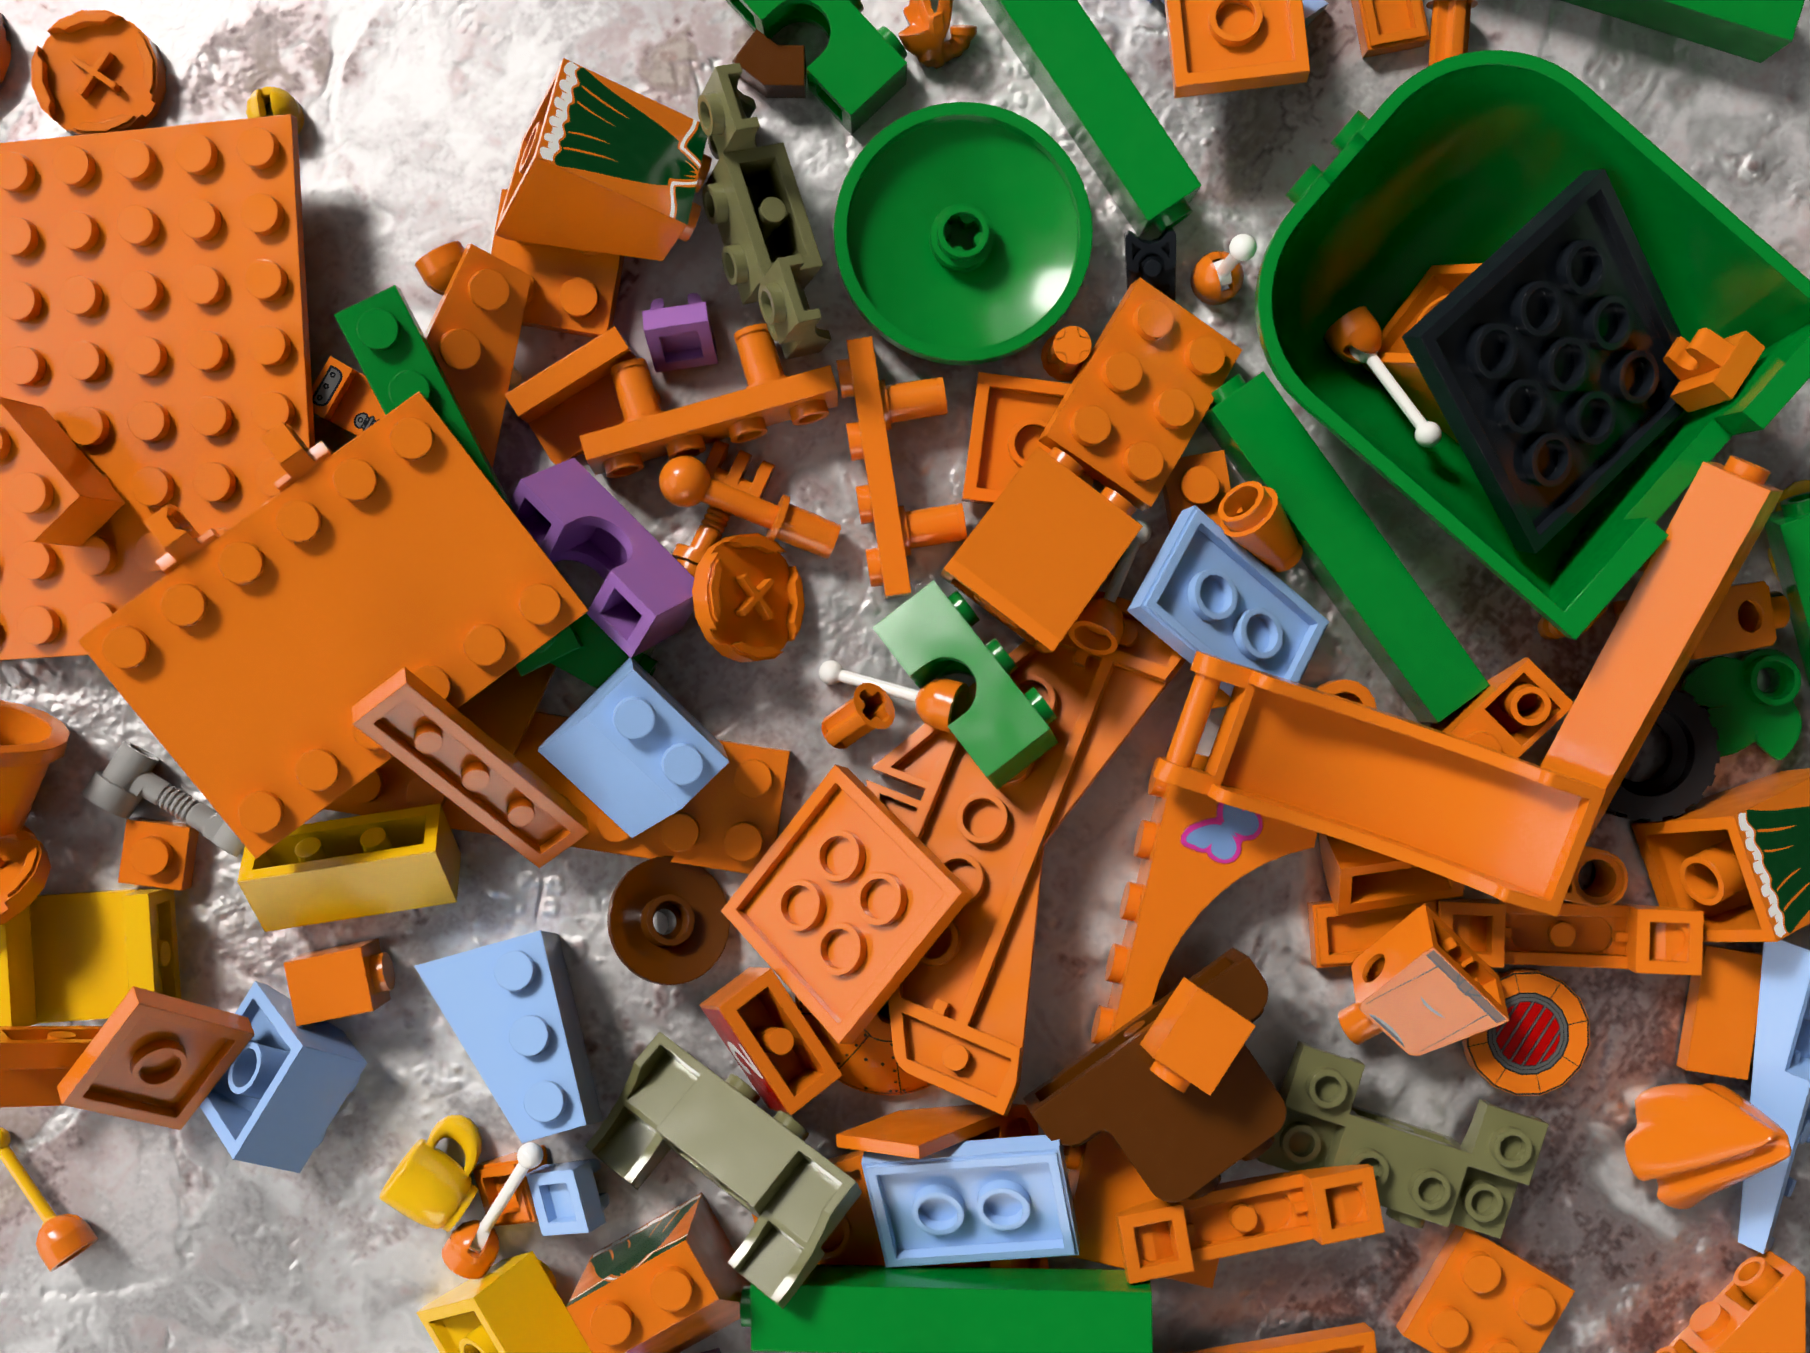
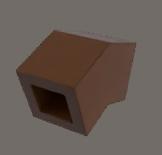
M756 29L732 60L733 64L740 63L742 74L740 78L766 98H806L805 46L777 45Z

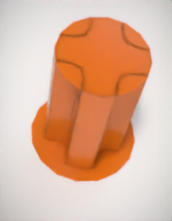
M1433 0L1426 4V7L1432 10L1428 66L1449 57L1468 53L1471 8L1478 5L1477 1Z
M1068 326L1046 341L1042 348L1041 361L1043 368L1051 377L1066 382L1075 379L1091 352L1092 343L1088 333L1080 327Z
M862 683L856 688L852 699L823 719L822 733L824 738L833 747L846 749L875 728H888L892 725L895 718L892 700L878 685Z

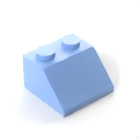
M630 657L538 747L539 753L631 838L681 810L729 763L723 745L642 666Z
M255 981L235 1013L249 1018L255 1035L204 1099L200 1108L233 1160L300 1173L314 1149L323 1141L328 1126L347 1095L356 1087L360 1074L367 1065V1062L345 1033L328 1021L296 1027L291 999L267 984Z

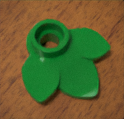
M1758 649L1749 652L1740 660L1724 656L1713 657L1694 668L1684 679L1680 690H1685L1695 697L1694 701L1698 705L1704 706L1711 715L1708 718L1712 727L1717 728L1719 739L1716 742L1717 751H1720V757L1735 754L1756 742L1758 747L1768 756L1775 760H1782L1793 749L1799 739L1802 719L1793 699L1801 687V674L1794 661L1785 653L1775 649ZM1762 669L1766 670L1770 676V684L1764 691H1761L1757 684L1758 673Z

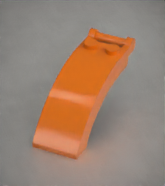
M1196 650L1190 670L1196 672L1167 755L1166 757H1158L1152 774L1153 777L1177 787L1208 795L1223 804L1287 822L1381 853L1459 882L1501 901L1558 917L1606 790L1417 722ZM1221 681L1234 685L1205 769L1201 770L1191 767Z

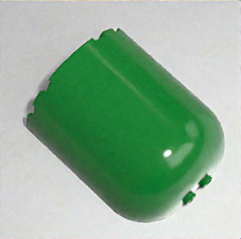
M1482 50L1463 53L1434 63L1413 75L1384 101L1370 119L1358 110L1330 143L1340 152L1323 172L1313 163L1287 192L1285 196L1295 205L1279 224L1261 262L1255 291L1256 327L1261 348L1268 365L1286 392L1301 407L1569 639L1576 640L1669 536L1655 523L1691 484L1703 461L1710 462L1733 435L1764 430L1810 378V280L1572 73L1552 62L1521 52ZM1605 169L1682 337L1690 343L1701 328H1708L1722 338H1727L1747 330L1766 348L1733 399L1689 413L1684 410L1537 554L1519 552L1515 549L1460 444L1442 431V438L1436 446L1430 448L1420 446L1415 439L1416 429L1381 382L1366 371L1361 364L1344 363L1325 343L1323 337L1330 326L1339 318L1362 306L1367 307L1377 320L1382 331L1432 265L1485 262L1583 171Z

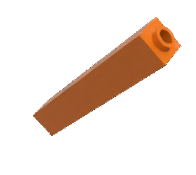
M1733 455L1729 456L1725 465L1718 462L1703 461L1666 530L1669 536L1655 550L1540 765L1606 790L1586 843L1591 839L1784 492L1766 483L1771 471Z

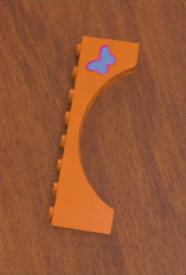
M1195 754L1191 767L1204 770L1209 756ZM1156 758L1148 785V795L1156 796L1151 821L1142 820L1137 831L1134 857L1142 858L1136 883L1127 882L1122 895L1119 916L1120 919L1127 920L1122 945L1114 943L1109 952L1105 980L1112 982L1113 985L1108 1007L1099 1005L1096 1010L1092 1025L1091 1043L1099 1044L1152 1005L1160 978L1183 934L1197 916L1222 891L1242 876L1265 863L1287 854L1314 848L1318 832L1218 802L1208 795L1163 782L1152 776L1158 760ZM1102 1131L1081 1146H1064L1066 1167L1070 1169L1068 1178L1080 1237L1079 1255L1070 1257L1125 1269L1115 1214L1159 1198L1151 1192L1113 1136L1108 1132ZM1219 1258L1193 1263V1272L1163 1278L1212 1289Z

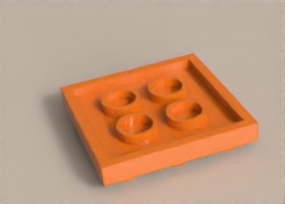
M835 764L722 908L721 912L839 1044H853L974 894L848 768Z

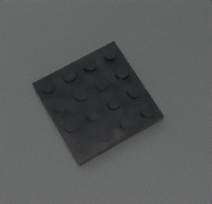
M1605 169L1583 171L1402 336L1515 549L1519 552L1537 554L1685 410L1670 397L1680 380L1663 361L1664 356L1676 338L1682 335Z

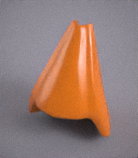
M1676 1083L1648 1088L1641 1092L1635 1100L1636 1128L1628 1134L1625 1141L1627 1161L1636 1178L1640 1181L1656 1179L1658 1183L1657 1198L1666 1206L1676 1209H1690L1706 1197L1791 1156L1792 1152L1788 1135L1784 1129L1733 1090L1715 1083H1704L1701 1085Z

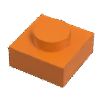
M140 817L126 819L118 883L178 891L190 889L192 887L199 831L185 823Z

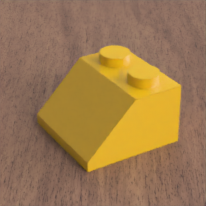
M533 1251L499 1261L490 1267L484 1277L467 1280L416 1312L440 1353H591L556 1291L557 1284L554 1274L543 1261L537 1259Z

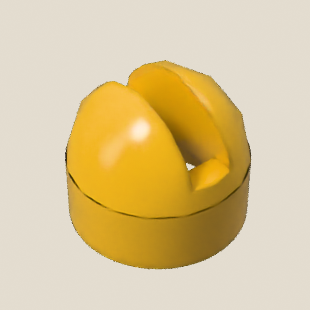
M264 87L252 93L247 100L246 106L248 118L267 117L265 105L271 102L273 116L292 114L297 118L298 134L301 132L304 125L303 109L291 94L277 87Z

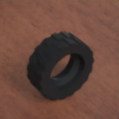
M1673 689L1655 722L1663 730L1669 742L1670 753L1665 768L1656 777L1643 782H1634L1624 778L1605 814L1636 821H1663V817L1675 818L1686 813L1684 809L1690 805H1697L1704 797L1702 795L1707 786H1712L1716 777L1714 775L1716 763H1720V751H1717L1716 742L1719 736L1717 728L1712 727L1708 718L1711 715L1704 706H1699L1694 701L1695 697L1685 690Z

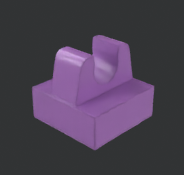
M688 294V304L666 308L663 298H657L651 302L650 310L642 311L643 329L656 373L718 364L716 342L706 301L702 302L699 294Z

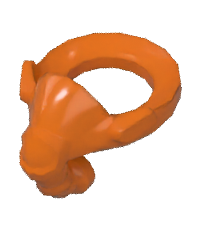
M910 0L909 5L903 10L909 26L898 33L904 48L915 55L918 61L928 68L934 67L938 69L951 59L960 57L969 48L971 40L977 34V26L974 25L950 26L953 0H939L936 13L932 9L930 0ZM950 26L951 38L948 41H944Z

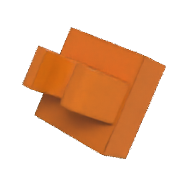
M1701 328L1690 343L1682 336L1677 337L1663 358L1664 363L1680 380L1670 397L1688 413L1733 399L1766 347L1747 330L1727 338H1722L1708 328Z

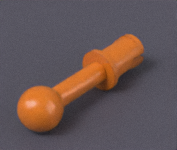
M678 456L671 459L664 465L659 476V486L663 496L675 506L692 507L700 502L767 528L766 537L770 541L774 542L777 539L826 559L831 555L841 530L840 524L790 504V496L783 494L776 505L714 480L710 477L707 467L700 460L692 456Z

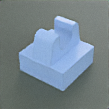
M598 1159L545 1164L526 1174L542 1236L590 1233L606 1223L603 1210L609 1204L608 1193H598L593 1173L601 1169Z

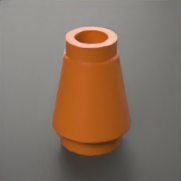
M1247 481L1235 486L1223 497L1218 507V515L1221 519L1220 525L1224 534L1267 565L1273 572L1287 571L1298 563L1302 557L1303 548L1298 542L1274 489L1262 486V484L1256 481Z

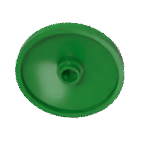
M951 102L928 106L911 112L884 128L864 147L850 167L838 196L834 216V244L839 273L853 305L863 319L880 336L897 348L915 357L946 365L965 366L998 361L1012 356L1040 340L1058 323L1074 301L1084 280L1092 250L1093 226L1088 195L1075 165L1066 152L1049 134L1027 118L1012 111L983 103Z

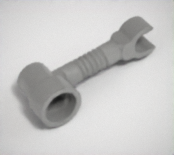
M123 741L104 772L96 770L81 793L96 806L126 819L130 818L141 799L144 798L166 812H170L171 815H175L177 819L180 818L182 822H186L187 825L201 832L205 838L235 857H238L239 854L243 855L245 845L218 812L152 773L159 759L133 743Z

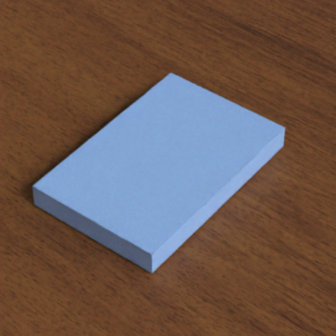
M1196 505L1182 510L1127 611L1190 664H1192L1197 650L1300 683L1329 621L1250 552L1224 534L1222 528ZM1221 681L1219 688L1231 697L1234 685Z
M1046 1135L962 1141L921 1159L866 1151L863 1153L861 1165L886 1268L1079 1255L1080 1237L1063 1145L1060 1144V1139L1051 1141Z

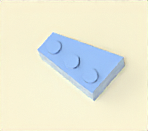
M539 930L414 966L521 1143L603 1121L559 934Z

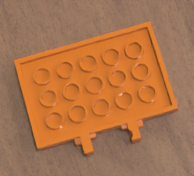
M420 391L334 453L323 441L308 449L289 424L285 425L283 421L266 432L259 439L278 464L287 472V474L274 482L281 492L221 535L215 529H210L200 536L178 507L170 504L165 505L147 518L143 523L167 552L156 560V563L166 575L77 639L81 647L255 859L394 757L352 724L351 707L403 667H406L453 707L458 709L589 611Z

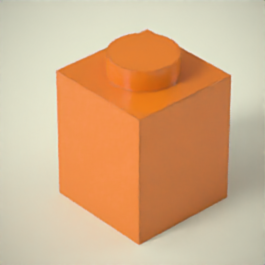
M379 938L306 952L284 962L296 1027L374 1011L391 1000L390 990H393L395 986L394 966L390 955L387 952H381Z
M1183 977L1140 1045L1155 1059L1150 1067V1071L1182 1093H1185L1192 1083L1211 1096L1256 1025Z

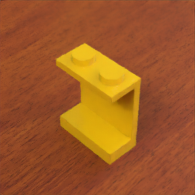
M150 887L38 895L28 908L7 923L0 925V1026H32L37 1023L109 1019L133 986L181 999L174 890Z

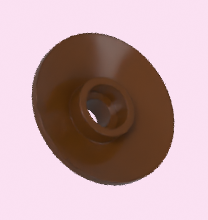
M674 856L652 858L629 870L615 887L607 914L610 941L621 962L636 976L659 985L684 984L701 977L709 971L725 949L730 928V921L721 912L727 901L717 881L703 867L671 862ZM657 911L663 913L668 920V929L665 934L658 933L654 927L653 917Z

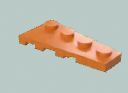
M467 244L424 336L493 469L507 400L504 394L508 393L531 275L473 244Z

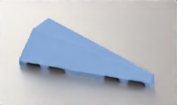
M1807 926L1778 942H1764L1750 1103L1785 1130L1792 1152L1791 1156L1743 1180L1738 1243L1762 1254H1765L1773 1246L1775 1240L1773 1232L1783 1196L1791 1197L1797 1180L1789 1176L1798 1143H1810V927Z

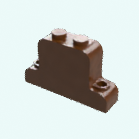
M1233 947L1188 979L1252 1023L1264 1012V1007L1268 1000L1267 983L1250 957ZM1175 989L1023 1098L1030 1113L1051 1141L1060 1139V1144L1063 1146L1078 1147L1090 1141L1102 1131L1110 1133L1151 1192L1157 1198L1172 1203L1180 1202L1187 1198L1189 1200H1196L1207 1195L1220 1183V1174L1241 1159L1243 1161H1250L1265 1153L1274 1143V1135L1282 1128L1286 1119V1106L1283 1098L1245 1044L1211 1096L1192 1083L1185 1093H1182L1150 1071V1067L1155 1059L1140 1043Z

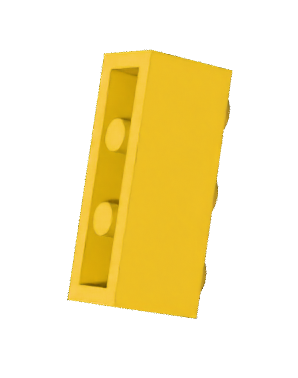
M439 803L303 824L257 859L245 846L237 882L263 930L267 932L456 903L461 852L443 808Z

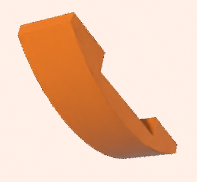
M1499 899L1438 900V917L1490 967L1504 968V964L1614 968L1628 969L1634 973L1702 976L1704 911L1622 903H1615L1605 908H1597L1563 901L1558 917Z
M1370 1164L1303 1169L1234 1180L1218 1184L1210 1193L1196 1200H1189L1187 1198L1183 1201L1172 1203L1156 1199L1115 1214L1126 1279L1129 1284L1193 1272V1263L1312 1239L1321 1245L1385 1233L1374 1169Z

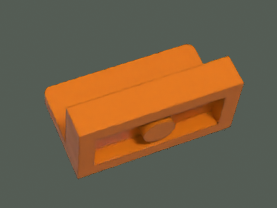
M614 326L504 395L517 416L529 424L551 461L557 465L575 458L584 452L580 435L616 426L624 421L610 368L622 361L634 359L636 356L624 337ZM656 390L659 403L661 404L662 398Z
M0 1026V1108L65 1106L61 1104L57 1086L102 1026Z

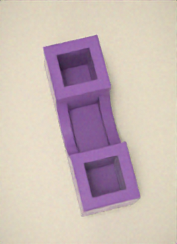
M575 458L520 479L510 500L516 516L553 563L561 560L578 561L593 568L604 579V583L587 614L630 658L637 656L682 630L694 610L692 597L694 577Z

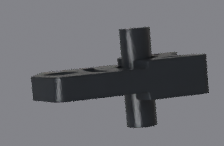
M1171 227L1166 229L1158 238L1153 240L1140 239L1132 231H1125L1127 290L1133 282L1141 277L1167 297L1176 301V233Z

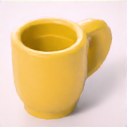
M460 1114L448 1115L438 1121L432 1129L428 1140L419 1139L409 1150L383 1187L379 1199L418 1224L432 1229L442 1228L449 1232L462 1217L478 1191V1187L472 1184L470 1175L482 1152V1137L479 1128L470 1118ZM451 1138L461 1146L466 1157L464 1168L436 1147L440 1140Z

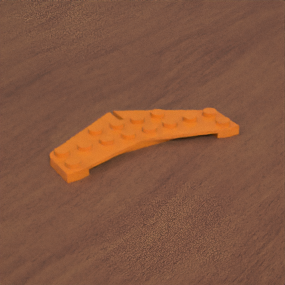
M1097 591L1092 599L1103 598L1105 592ZM1117 597L1115 603L1123 614L1125 626L1115 652L1108 655L1087 652L1078 647L1070 639L1067 632L1053 652L1041 653L1024 641L1008 654L1018 667L1015 672L1009 675L1023 694L1034 687L1057 716V719L1048 726L1059 743L999 789H996L953 733L935 729L926 723L871 767L878 774L923 790L924 793L921 801L866 780L867 788L974 894L888 999L895 1060L906 1073L1004 1116H1008L1021 1081L1045 844L1186 662L1181 655L1127 611L1132 601ZM976 681L968 687L969 696L966 711L975 699Z

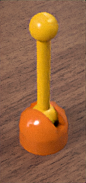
M0 1127V1159L44 1222L38 1232L36 1247L39 1256L49 1271L52 1272L92 1246L98 1240V1237L90 1225L80 1216L73 1214L56 1215L10 1148V1133L5 1128Z

